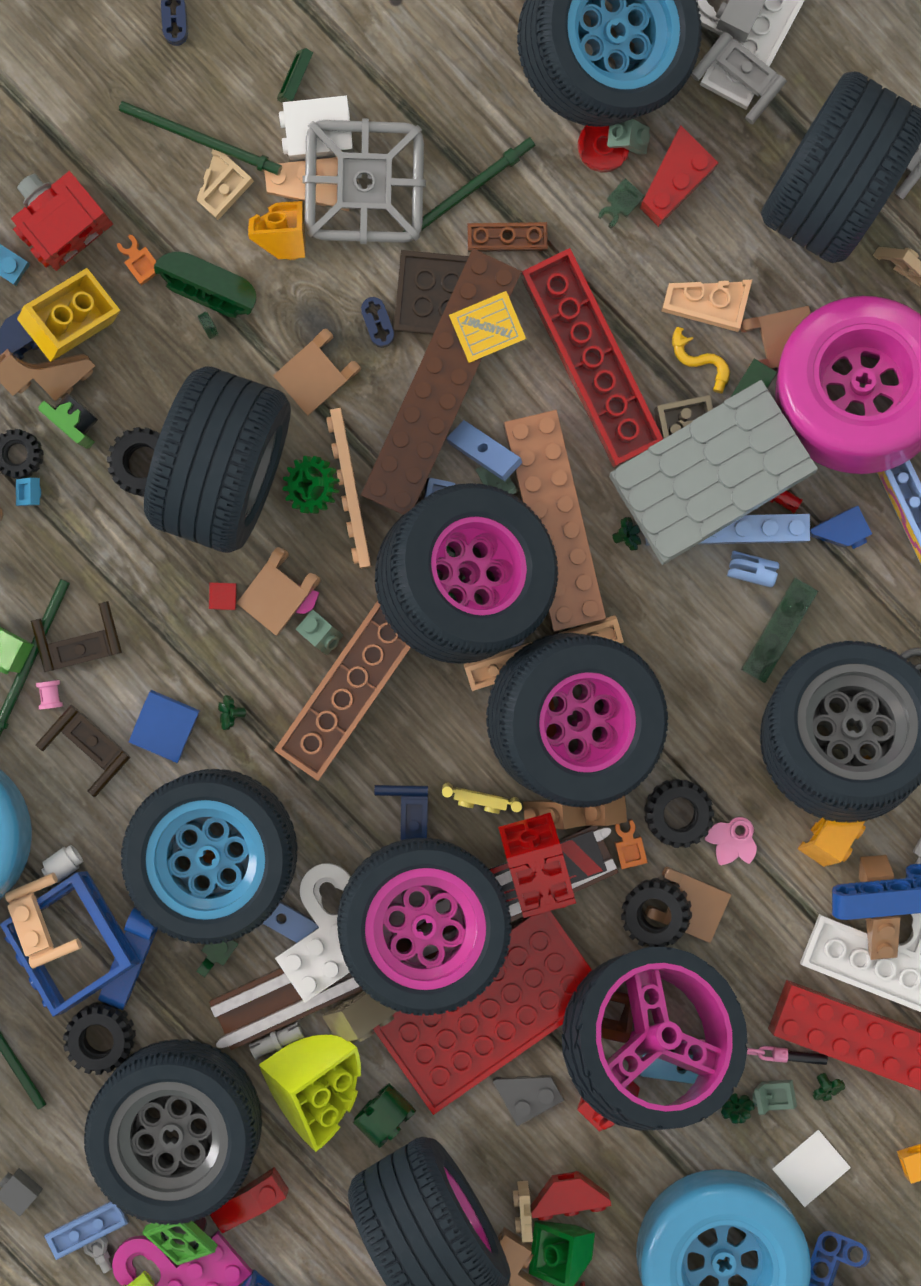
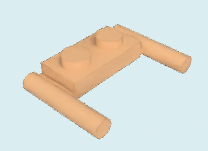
M55 873L46 875L5 894V898L10 904L7 907L24 954L29 957V964L33 969L82 948L81 941L78 938L56 948L53 947L50 934L34 895V892L58 882Z

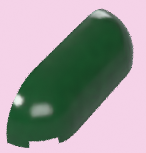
M171 252L161 256L154 264L155 273L160 274L167 282L166 287L169 290L232 318L242 314L249 315L255 306L256 291L249 281L185 252Z

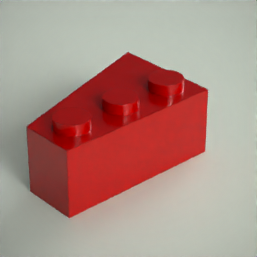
M681 125L640 206V209L658 227L697 189L718 165V162Z

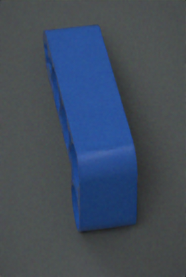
M921 864L907 866L906 878L839 884L832 888V915L837 919L851 920L921 913Z
M136 907L132 909L124 931H126L125 936L141 963L103 987L98 998L99 1001L124 1010L158 930V927L151 925L149 920H146L141 915L142 912L138 911ZM115 958L110 971L119 966Z
M823 1232L816 1242L811 1257L809 1286H832L840 1262L855 1268L865 1267L870 1261L868 1248L855 1240L835 1232ZM829 1237H835L838 1243L836 1250L833 1252H828L825 1249V1241ZM860 1247L863 1251V1258L860 1262L855 1263L850 1258V1252L853 1248ZM820 1263H826L829 1268V1273L824 1278H819L816 1274V1267Z

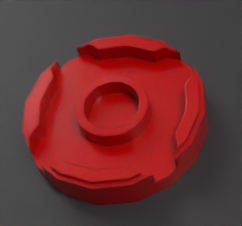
M586 125L581 130L577 142L578 154L582 162L591 170L600 173L611 172L619 168L626 161L629 150L623 147L610 148L607 146L609 126L594 127Z

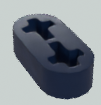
M161 0L163 35L169 44L174 46L182 45L188 38L185 0H176L180 5L176 6V15H172L170 7L167 6L171 5L172 0ZM173 22H177L179 31H182L178 33L176 38H173L172 34L169 33L173 31Z
M369 297L362 303L361 311L370 338L377 347H388L394 340V331L385 305L379 298ZM374 303L375 307H381L377 311L379 320L374 321L373 315L366 313L369 310V304ZM381 324L384 332L389 331L390 334L386 336V341L382 342L380 338H375L378 335L376 325Z

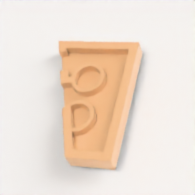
M338 158L316 159V176H338ZM305 161L279 163L282 165L279 175L264 171L267 194L305 201V184L302 183L303 176H305ZM316 184V205L333 207L337 203V184Z
M752 279L743 280L742 282L719 281L718 283L704 284L701 282L669 283L661 312L739 332Z

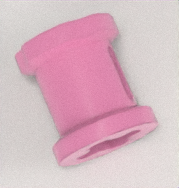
M60 680L36 683L41 699L39 710L63 706V702L59 700L58 692Z

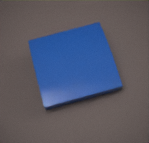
M151 690L137 719L129 743L178 763L187 740L193 731L200 710Z

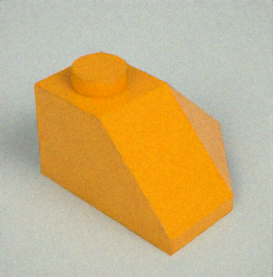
M303 201L278 202L268 207L269 212L260 217L256 214L249 219V239L274 257L288 260L305 258L306 242Z

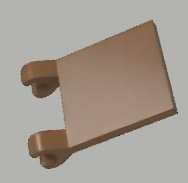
M809 306L744 319L740 328L742 333L760 329L767 358L759 360L760 362L772 369L779 367L780 357L788 338L803 319L811 314Z
M323 329L307 346L273 375L307 416L361 371L359 364L351 361L340 372L322 352L321 348L333 339V334L328 329Z
M279 547L272 552L268 562L236 603L276 636L280 634L308 595L321 582L320 577L309 573L301 586H299L279 570L278 567L289 556L285 549Z
M666 866L663 869L662 876L680 885L679 889L682 892L685 890L687 893V901H691L690 912H692V918L685 933L711 943L731 894ZM648 905L645 914L649 918L666 925L671 922L669 907L664 912Z

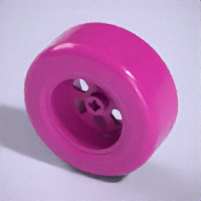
M853 296L821 306L803 319L792 332L780 357L775 399L782 414H784L813 461L839 472L872 474L904 464L921 451V314L907 305L887 298ZM861 356L879 360L874 368H866L861 365ZM844 358L848 360L852 367V370L847 375H841L832 369L836 362ZM888 370H893L897 375L899 384L896 386L883 385L880 375ZM860 383L866 384L865 388L859 387ZM828 385H841L844 388L845 395L836 401H832L828 396L826 387ZM879 395L893 401L891 407L883 413L879 412L873 403V400ZM852 402L860 403L864 406V416L851 414L845 410Z

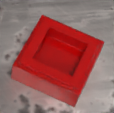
M209 583V609L236 610L237 583Z

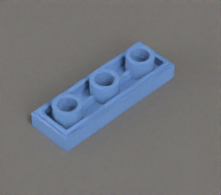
M465 420L446 438L448 444L504 482L523 463L519 456Z
M283 902L279 903L272 915L263 923L296 943L319 928L313 919ZM284 914L287 918L286 921H278L277 915Z

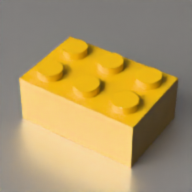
M86 268L24 305L17 320L49 361L52 362L111 325L121 310L89 269Z

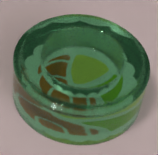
M205 311L197 315L209 339L218 336V330L209 313Z

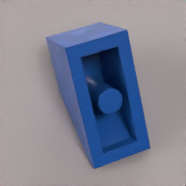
M859 506L852 507L810 528V537L840 547L851 545L852 549L867 543L866 537L872 535Z

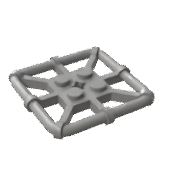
M362 118V121H312L308 125L309 129L306 135L305 176H303L302 183L305 184L306 234L310 238L314 237L319 240L360 241V244H367V242L405 243L412 240L417 241L420 238L419 234L422 229L423 188L426 187V180L423 179L424 139L421 127L403 122L369 121L368 118ZM323 131L362 132L361 153L342 152ZM369 132L407 134L388 154L368 153ZM317 137L338 158V176H316ZM413 140V179L392 178V159ZM362 174H367V178L372 179V184L367 185V189H362L361 184H357V179H361ZM316 184H337V203L320 220L315 222ZM391 186L412 187V225L391 205ZM341 209H360V231L324 230L321 228ZM367 209L386 210L406 232L367 231Z

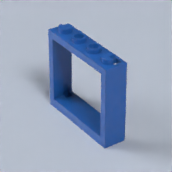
M88 871L75 873L39 897L37 902L40 910L43 911L75 889L119 966L66 1001L63 999L44 964L34 969L31 968L29 957L24 954L12 918L10 917L0 924L7 936L4 939L14 948L18 963L26 969L30 976L29 982L31 986L38 990L43 999V1007H47L53 1017L64 1014L141 963Z

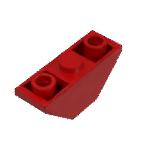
M579 1171L552 1175L530 1207L532 1219L549 1220L553 1218V1215L575 1216L583 1210L600 1212L605 1210L606 1207L611 1206V1200L607 1191Z

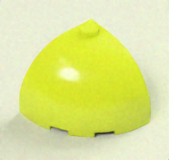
M315 1035L297 1040L259 1064L269 1090L281 1111L300 1137L315 1152L322 1148L340 1129L339 1122L346 1111H351L358 1091L355 1089L357 1077L361 1076V1062L358 1049L350 1041L335 1035Z

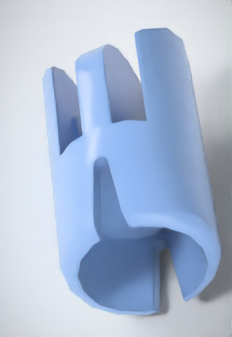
M732 551V560L729 565L730 570L727 573L728 577L770 588L774 586L778 573H776V570L779 569L778 562Z

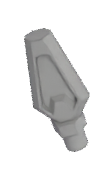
M105 1236L83 1246L85 1254L94 1258L96 1265L100 1266L103 1273L113 1269L107 1251L108 1239Z

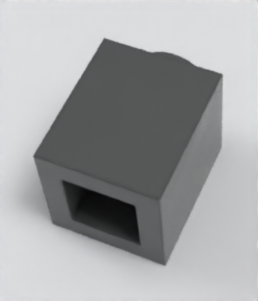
M19 1168L14 1175L8 1172L1 1180L0 1200L18 1216H21L43 1188Z

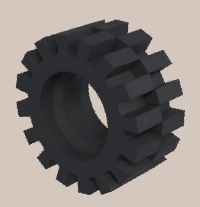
M20 429L6 430L7 433L5 434L1 433L0 471L9 477L19 479L26 476L30 477L34 471L37 472L40 469L38 465L43 463L41 455H44L43 450H41L42 445L37 441V438ZM15 444H22L27 449V458L21 464H13L8 458V451Z

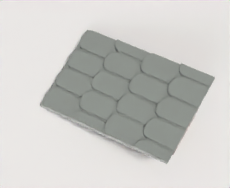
M760 380L693 420L689 425L652 445L648 450L618 466L616 470L610 472L609 477L661 565H664L815 474L818 468L798 436H796L784 414H782L772 395L768 392L765 384Z

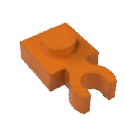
M130 234L128 237L132 241V246L129 249H125L118 243L117 247L123 255L130 257L124 263L142 286L157 275L154 271L156 260L146 247L139 251L138 241Z
M632 819L628 820L630 828L626 832L620 830L619 824L614 825L616 833L622 838V841L615 842L621 869L648 863L641 836L633 837L635 823Z

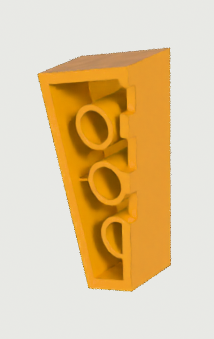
M868 755L863 756L864 759H867V760L872 759V758L869 757ZM821 818L818 822H815L810 830L814 834L808 843L802 842L798 850L823 867L842 861L845 862L852 853L851 845L853 841L859 839L865 831L866 826L863 825L865 821L844 823Z

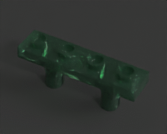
M793 578L742 666L741 670L766 683L818 590L797 578Z

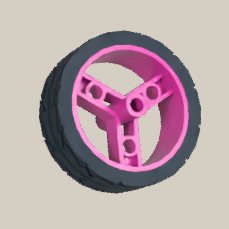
M646 947L610 959L588 973L577 986L566 1007L562 1026V1050L568 1074L572 1078V1082L581 1097L597 1113L619 1126L645 1131L683 1128L701 1122L703 1118H708L725 1104L733 1094L734 1087H737L745 1068L748 1050L746 1044H748L746 1021L740 1003L736 1000L737 997L727 980L713 966L690 952L671 947ZM661 979L676 986L695 1006L702 1021L705 1042L682 1033L676 1023L669 1021ZM626 981L635 1030L631 1032L629 1040L606 1060L601 1042V1024L605 1008L612 994ZM645 992L649 996V1004L644 999ZM647 1010H650L652 1013L654 1025L649 1026ZM689 1048L693 1052V1059L689 1057ZM657 1058L698 1074L695 1083L683 1096L664 1106L648 1103L635 1097L625 1089ZM624 1059L628 1062L627 1071L623 1067Z

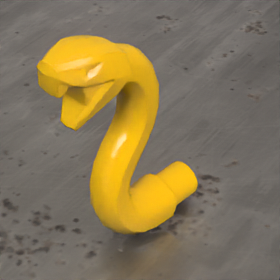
M676 327L672 335V346L674 347L677 359L689 367H699L706 364L715 365L717 367V375L713 391L723 394L730 378V369L726 361L720 356L711 353L695 357L688 355L685 352L684 346L694 338L685 337L682 335L684 329Z

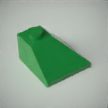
M535 1221L531 1248L533 1258L530 1262L529 1274L556 1286H575L592 1260L595 1232L573 1224Z

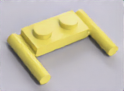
M445 783L442 786L443 796L448 798L454 793V800H458L459 806L473 808L474 804L485 806L484 811L499 814L500 810L506 811L507 804L511 806L514 812H519L522 809L521 802L517 797L508 800V798L458 787L453 788L450 783Z

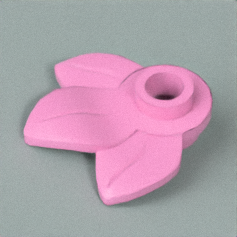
M736 817L729 823L719 822L708 830L709 834L705 837V841L717 844L716 858L719 865L731 863L738 857L748 864L752 862L756 855L757 846L752 839L754 828L748 819ZM739 825L744 827V833L741 835H737L735 832L736 827Z

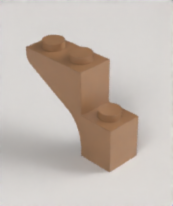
M7 349L0 355V383L14 396L17 392H24L31 385L30 380L34 379L56 401L59 398L63 399L67 393L70 394L73 390L72 386L79 380H86L93 373L92 369L95 365L86 354L56 359L52 362L32 364L20 360Z
M625 796L605 805L581 808L561 805L550 800L523 802L524 819L551 812L556 829H569L586 825L608 826L627 822Z
M887 855L860 857V882L894 879ZM900 915L866 918L870 959L897 958Z
M504 1227L498 1235V1239L510 1268L509 1286H544L541 1281L521 1269H526L533 1258L531 1244L529 1242H522L521 1237Z

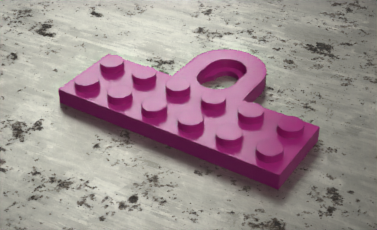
M219 1231L210 1237L218 1244L215 1253L180 1265H176L146 1236L140 1235L125 1240L117 1249L112 1263L114 1276L121 1286L124 1284L128 1285L137 1278L133 1259L138 1255L153 1261L160 1270L161 1278L153 1286H238L252 1274V1269Z

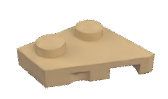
M212 149L211 154L213 157L209 169H206L203 178L204 185L200 188L197 201L213 217L219 220L254 181L227 155Z
M877 248L873 254L876 259L891 260L896 265L893 270L921 287V261L918 259V253L910 248Z
M517 1181L518 1190L513 1191L514 1207H519L520 1217H515L516 1234L521 1233L522 1242H533L528 1181Z

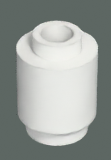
M72 845L67 848L62 847L42 862L44 868L41 870L44 876L55 873L58 879L57 883H59L79 869L83 859Z

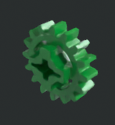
M303 456V461L295 459L294 464L296 467H287L290 476L283 477V480L288 482V486L282 488L283 491L289 492V495L285 498L286 501L293 502L292 508L300 509L301 513L308 514L310 512L318 514L319 509L327 510L326 503L335 502L332 494L339 493V490L334 488V484H337L340 480L332 476L337 470L328 468L330 462L321 460V457Z

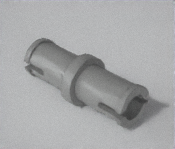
M297 1021L295 1024L278 1032L276 1030L270 1032L269 1036L250 1043L249 1047L253 1057L257 1060L272 1051H279L285 1045L305 1036L301 1025Z

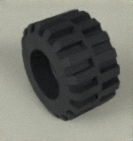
M136 427L133 428V431H124L122 437L117 436L114 439L116 443L114 446L110 445L108 451L111 454L110 457L107 456V463L110 464L108 468L109 474L113 476V481L121 489L144 497L147 477L138 478L134 476L129 469V459L132 453L141 447H149L155 451L160 433L150 428L141 429Z
M673 779L672 781L666 780L662 782V785L656 786L653 789V793L648 795V802L644 807L646 812L644 817L649 830L662 843L671 845L674 848L681 846L687 848L691 847L690 845L693 843L698 844L703 836L706 837L709 834L707 831L713 825L712 816H714V810L711 806L713 805L711 799L708 798V794L703 789L688 780ZM675 798H685L693 805V818L683 828H672L664 820L665 807Z
M653 878L649 881L647 879L637 885L626 896V901L622 905L624 911L621 914V920H625V925L623 926L625 931H630L631 935L629 937L632 940L636 938L639 941L638 945L642 947L645 944L649 945V947H667L670 944L676 943L688 929L689 921L692 918V912H690L692 905L691 901L686 899L687 893L685 890L682 892L679 889L680 885L677 883L673 885L668 879L659 880V878ZM648 899H659L669 907L671 922L666 927H654L645 920L642 908Z
M98 1002L82 1008L66 1027L67 1032L63 1036V1040L66 1041V1044L63 1046L64 1051H69L70 1053L67 1057L70 1062L75 1060L77 1063L74 1067L78 1070L81 1067L85 1068L84 1073L87 1074L95 1071V1075H102L104 1071L109 1073L116 1067L118 1068L130 1054L135 1043L133 1039L136 1033L135 1030H132L134 1023L132 1019L128 1021L126 1018L128 1013L125 1010L122 1013L116 1007H111L106 1003L98 1004ZM90 1025H102L111 1032L114 1040L111 1050L98 1051L89 1045L86 1039V1030Z

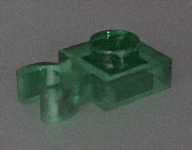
M625 178L607 198L611 206L601 209L598 218L601 219L605 214H610L613 220L609 223L608 227L611 229L617 224L619 214L621 213L627 218L644 199L645 195Z

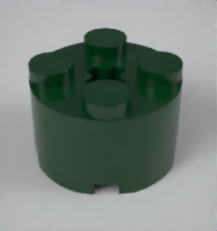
M390 1083L377 1092L379 1095L366 1103L353 1121V1124L378 1148L382 1147L388 1139L391 1141L401 1131L399 1125L403 1121L407 1122L416 1112L413 1105Z

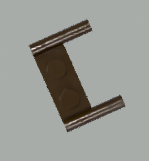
M109 601L98 604L105 630L48 644L41 618L31 621L44 673L122 653Z
M73 705L66 709L35 744L44 752L62 732L105 771L87 790L93 797H96L131 758L116 742Z

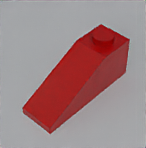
M273 1167L239 1189L225 1205L212 1212L210 1216L220 1232L224 1233L266 1212L286 1199L289 1188L276 1168Z

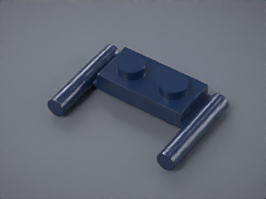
M375 785V796H401L400 841L404 839L427 838L428 786Z

